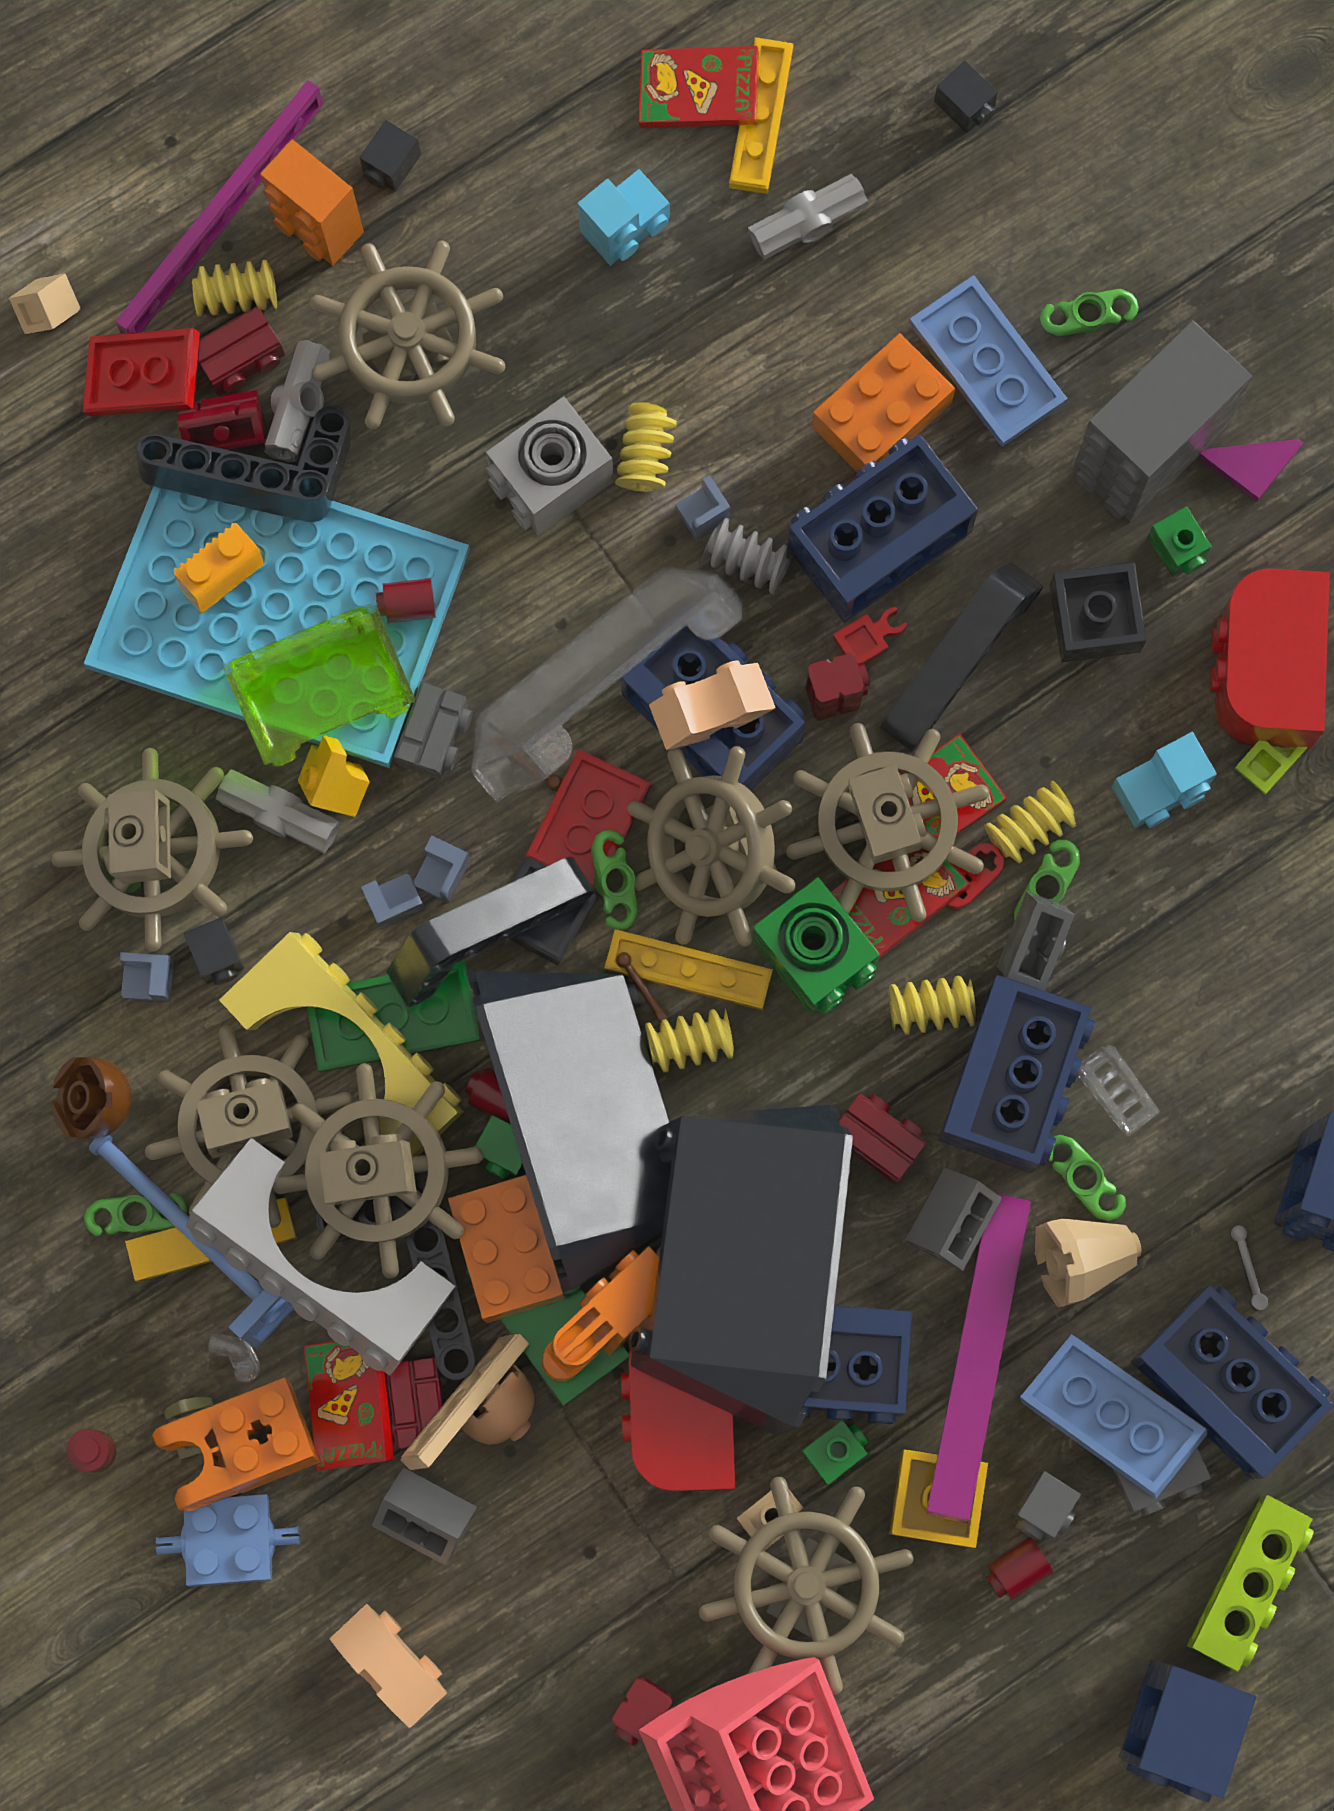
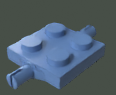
M267 1494L228 1497L191 1512L184 1511V1526L181 1536L156 1537V1544L160 1546L156 1547L157 1555L182 1553L186 1563V1585L188 1587L273 1581L272 1557L275 1546L300 1545L299 1536L284 1537L300 1535L299 1526L274 1528L270 1519L269 1496Z

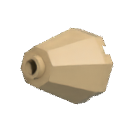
M1058 1219L1036 1227L1035 1256L1038 1265L1046 1261L1049 1275H1041L1043 1286L1056 1306L1062 1307L1085 1300L1137 1266V1257L1141 1256V1244L1138 1236L1134 1232L1131 1233L1126 1225Z

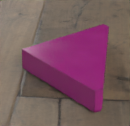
M1295 439L1204 449L1198 458L1257 502L1302 447L1303 442Z

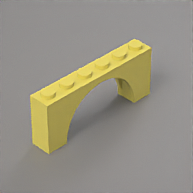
M289 932L219 999L246 1030H256L271 1018L283 1012L301 1007H321L347 1017L366 1033L379 1054L385 1077V1100L395 1101L413 1108L430 1084L436 1082L430 1075L433 1071L432 1066L419 1053L416 1052L412 1056L402 1045L406 1039L391 1023H387L385 1026L374 1015L378 1009L373 1002L363 993L356 996L346 985L350 978L338 965L332 963L329 966L318 955L323 950L307 933L301 936L299 933ZM445 1082L443 1083L445 1086L444 1095L427 1117L439 1135L464 1113L458 1106L461 1098ZM379 1118L381 1135L394 1134L402 1124L392 1118ZM414 1134L409 1141L412 1157L418 1156L424 1151L421 1141Z

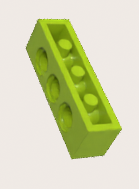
M1260 1495L1187 1647L1232 1671L1238 1672L1241 1665L1246 1668L1249 1666L1258 1648V1644L1253 1642L1260 1627L1266 1629L1275 1614L1277 1607L1272 1604L1278 1589L1286 1590L1294 1575L1295 1568L1290 1566L1297 1551L1301 1553L1305 1551L1314 1531L1309 1528L1312 1522L1311 1517L1269 1495ZM1270 1534L1278 1537L1282 1544L1281 1553L1274 1559L1266 1557L1262 1551V1542ZM1252 1572L1257 1573L1263 1580V1589L1256 1597L1249 1596L1243 1587L1245 1577ZM1234 1610L1240 1612L1245 1620L1244 1629L1237 1635H1231L1226 1630L1224 1624L1228 1613Z

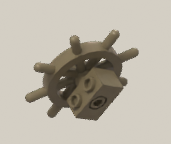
M441 240L435 244L426 268L403 266L387 270L376 247L373 244L367 243L362 246L361 255L371 277L356 288L346 304L321 295H315L310 300V306L315 311L340 319L339 343L342 355L315 366L312 369V377L316 381H323L349 370L354 379L364 389L374 395L365 418V424L370 429H376L380 426L389 401L411 404L430 400L439 422L443 426H450L454 423L455 417L444 393L460 381L469 366L471 365L494 374H501L505 370V363L502 359L475 350L476 328L473 314L500 303L503 299V293L498 288H492L466 300L462 292L450 280L440 275L450 251V246L446 241ZM416 289L408 312L405 311L396 292L397 290ZM432 294L445 302L449 308L439 312L435 302L428 305ZM381 297L391 320L366 310ZM458 322L459 325L458 343L452 341L446 326ZM358 326L369 329L370 331L362 334L364 345L357 348ZM372 360L377 373L373 371L365 362ZM417 374L420 380L412 381Z
M855 723L850 727V735L858 758L843 767L830 783L803 770H798L794 773L793 782L795 785L821 797L822 800L818 819L819 835L790 844L786 850L787 856L790 859L796 860L825 851L832 865L848 879L838 899L839 904L847 914L850 913L863 887L882 892L902 890L911 919L915 922H922L926 918V910L917 885L932 877L946 861L972 874L982 872L984 868L982 860L953 845L958 826L957 809L986 800L989 796V789L981 784L958 792H951L943 777L928 764L940 741V733L936 729H929L925 732L917 750L911 756L898 752L873 753L865 726L861 723ZM920 782L934 799L910 806L908 800L914 797L913 790L917 783ZM839 806L857 815L859 823L836 830L835 815L837 807ZM940 814L941 829L937 838L926 832L923 819ZM865 838L867 845L857 863L847 854L842 845ZM921 848L930 852L923 860L911 867L908 853L921 850ZM892 859L895 872L872 870L876 863Z
M736 746L730 749L722 776L695 778L691 775L683 751L680 748L670 749L667 757L677 785L672 787L661 798L655 809L636 800L631 801L627 806V811L631 816L649 824L647 848L651 868L635 875V890L641 891L658 883L664 894L683 910L675 935L676 941L679 944L684 945L690 942L698 916L714 917L727 915L737 942L741 946H748L753 941V935L743 909L759 897L766 884L783 893H791L795 889L794 880L778 872L774 864L775 844L771 824L790 815L792 805L786 800H781L764 809L758 798L747 787L738 782L745 758V751L741 747ZM711 794L716 796L714 805L704 809L700 795ZM685 807L688 810L693 828L678 821ZM674 838L686 843L685 850L676 855ZM695 864L693 877L689 884L681 870ZM710 874L721 898H712L704 895Z
M147 748L142 753V780L121 787L112 794H108L107 798L89 783L79 785L78 795L96 811L86 827L82 849L56 852L52 855L51 862L58 868L83 865L90 885L99 895L97 900L79 920V926L82 930H92L113 906L125 914L144 918L145 946L149 951H157L161 947V917L184 909L196 899L215 916H222L226 913V903L208 888L219 863L220 849L248 846L253 841V835L248 830L219 833L215 818L204 803L206 798L224 778V772L221 768H211L193 790L190 791L180 784L159 779L158 752L154 748ZM170 802L179 804L170 815ZM192 817L197 835L172 838L186 821ZM196 852L194 862L189 870L174 858V854ZM107 870L109 871V874L115 877L113 881H111V879L109 878ZM172 877L178 883L168 891L161 893L160 880L171 879ZM144 882V897H135L124 893L132 883Z
M225 1025L218 1032L224 1060L205 1070L192 1084L167 1070L161 1071L158 1074L157 1081L161 1086L183 1098L178 1115V1137L149 1144L145 1148V1155L150 1160H156L183 1152L193 1170L205 1181L189 1208V1214H191L194 1207L251 1138L260 1145H267L287 1156L278 1178L298 1175L305 1170L307 1153L315 1133L301 1124L298 1142L296 1143L289 1139L293 1137L290 1123L298 1122V1120L292 1116L291 1110L293 1106L286 1107L281 1090L283 1086L292 1093L298 1103H303L319 1116L338 1111L354 1102L353 1096L348 1092L314 1099L306 1082L294 1071L309 1045V1040L305 1035H296L281 1060L278 1061L259 1055L240 1056L235 1031L231 1026ZM246 1076L266 1077L249 1083L246 1080ZM230 1081L232 1088L231 1093H229V1090L227 1089L216 1090L223 1084ZM198 1118H200L201 1131H197ZM206 1146L212 1158L220 1157L215 1166L204 1156L201 1147ZM272 1188L269 1198V1222L271 1228H276L281 1222V1217Z
M363 1063L356 1069L360 1101L339 1109L327 1120H324L303 1103H297L292 1107V1116L314 1132L315 1135L307 1153L305 1174L279 1177L272 1188L277 1194L308 1190L315 1209L324 1221L328 1223L310 1248V1256L313 1259H323L341 1234L356 1240L378 1242L382 1273L386 1278L393 1279L399 1273L395 1240L412 1234L428 1221L453 1239H459L463 1236V1225L439 1206L447 1188L449 1168L478 1164L483 1159V1152L478 1147L446 1151L439 1133L427 1119L430 1112L445 1093V1086L441 1082L431 1083L416 1105L411 1108L395 1101L376 1099L372 1067L369 1064ZM379 1117L392 1118L402 1124L394 1134L381 1135ZM362 1120L366 1146H358L355 1140H350L343 1132L351 1125ZM414 1134L421 1141L426 1155L412 1157L409 1141ZM428 1171L426 1186L421 1194L416 1190L414 1173ZM389 1197H399L412 1209L401 1218L392 1221ZM373 1199L376 1225L365 1224L353 1219L364 1202Z
M775 1477L772 1479L770 1487L778 1518L762 1526L748 1541L720 1525H714L710 1528V1539L738 1555L739 1558L734 1574V1597L703 1605L699 1610V1616L703 1621L708 1622L740 1614L751 1634L763 1644L748 1674L771 1667L778 1654L794 1659L815 1657L821 1663L832 1694L838 1695L842 1691L843 1685L834 1654L854 1643L865 1630L893 1646H899L904 1642V1633L900 1629L877 1617L874 1613L879 1597L878 1574L911 1565L913 1554L911 1551L903 1549L873 1557L865 1541L849 1526L865 1498L862 1488L852 1487L835 1517L817 1512H795L786 1480L783 1477ZM800 1529L818 1530L824 1532L825 1535L820 1544L809 1537H806L803 1543ZM784 1534L788 1549L784 1562L763 1551L771 1541ZM840 1542L851 1552L856 1563H852L835 1553ZM754 1565L776 1577L770 1587L751 1592V1577ZM861 1579V1595L858 1605L836 1593L840 1585ZM769 1605L766 1612L778 1618L773 1629L762 1620L756 1608ZM827 1608L849 1620L841 1630L831 1636L828 1634L823 1616ZM792 1628H795L810 1638L812 1637L813 1641H796L787 1637Z

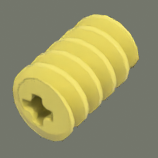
M262 260L260 272H256L251 261H247L245 271L241 274L235 263H231L228 275H224L218 264L215 265L212 277L208 276L204 266H200L197 278L192 280L193 298L198 317L203 316L206 305L213 316L219 315L221 303H223L228 314L235 312L237 302H239L244 312H248L251 309L253 300L259 309L263 311L266 310L269 298L275 309H277L274 274L267 260Z
M633 403L628 407V413L631 417L626 420V429L629 432L623 435V444L626 447L620 451V458L623 462L618 465L617 473L620 477L615 480V485L632 491L649 492L653 489H663L666 483L656 478V474L668 473V466L659 463L658 460L670 458L671 451L661 447V444H670L674 440V436L664 432V429H673L677 423L675 420L666 417L667 410L663 407L651 403Z
M1054 781L1050 783L1052 792L1044 787L1037 790L1038 801L1031 796L1026 797L1023 802L1025 810L1018 805L1012 806L1010 808L1012 819L1004 814L997 816L998 828L991 823L984 825L991 842L1000 849L1004 858L1010 856L1017 863H1021L1022 858L1019 849L1024 848L1033 855L1036 853L1033 843L1035 839H1038L1047 846L1049 844L1048 830H1051L1060 837L1063 835L1060 825L1062 821L1072 828L1076 827L1073 815L1074 810L1064 792Z
M955 976L952 988L950 989L946 979L939 978L935 991L928 980H923L919 993L912 982H907L903 995H901L895 984L889 986V1005L894 1031L896 1024H900L905 1035H910L912 1022H916L921 1033H925L928 1020H933L937 1030L941 1031L945 1018H949L954 1029L959 1027L961 1016L966 1017L970 1027L975 1026L976 1008L971 980H969V984L966 986L961 976Z
M711 1009L708 1022L706 1023L698 1012L694 1013L691 1026L687 1024L683 1016H678L675 1029H672L668 1021L663 1019L658 1033L650 1022L645 1024L653 1066L655 1062H658L664 1073L669 1071L670 1059H674L678 1067L684 1069L686 1056L689 1055L696 1066L701 1065L703 1052L707 1053L712 1062H717L719 1049L724 1051L728 1059L733 1058L734 1046L726 1009L724 1019L719 1017L715 1009Z

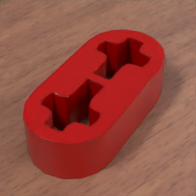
M984 843L977 845L969 852V854L975 857L979 854L985 858L990 854L994 856L995 859L992 865L995 870L992 872L985 868L975 876L956 866L962 875L970 880V887L965 890L964 895L966 897L964 899L956 897L946 906L947 908L952 910L966 908L1000 876L1003 870L1004 857L998 847L993 844Z

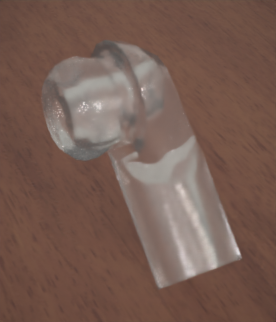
M212 1332L208 1344V1352L229 1357L235 1370L234 1376L238 1381L248 1383L254 1380L260 1373V1360L253 1346L240 1338Z

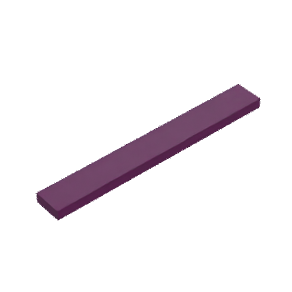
M309 80L306 81L115 321L121 334L144 331L262 182L260 173L291 139L295 141L323 105L318 86Z
M1000 1194L997 1195L1002 1197L980 1239L926 1511L927 1515L967 1524L970 1519L1031 1201Z

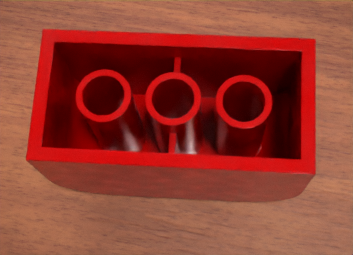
M1262 569L1244 577L1234 589L1218 619L1217 629H1212L1211 653H1217L1215 668L1210 670L1209 691L1216 692L1215 710L1217 719L1222 729L1234 740L1250 746H1254L1258 741H1267L1271 746H1279L1280 748L1308 747L1307 749H1311L1323 734L1325 726L1330 572Z
M630 1351L629 1373H621L623 1400H630V1415H622L623 1441L631 1442L633 1461L639 1473L651 1485L670 1492L735 1490L733 1414L632 1367V1352Z

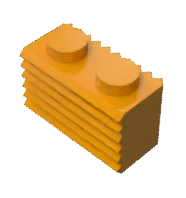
M231 523V528H225V532L219 533L218 538H212V543H206V547L200 548L199 553H193V558H187V562L181 563L180 568H174V576L179 589L197 610L203 614L262 567L264 561L256 544L237 523Z

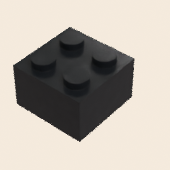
M1135 563L1054 572L1049 586L1061 662L1141 653L1147 640Z

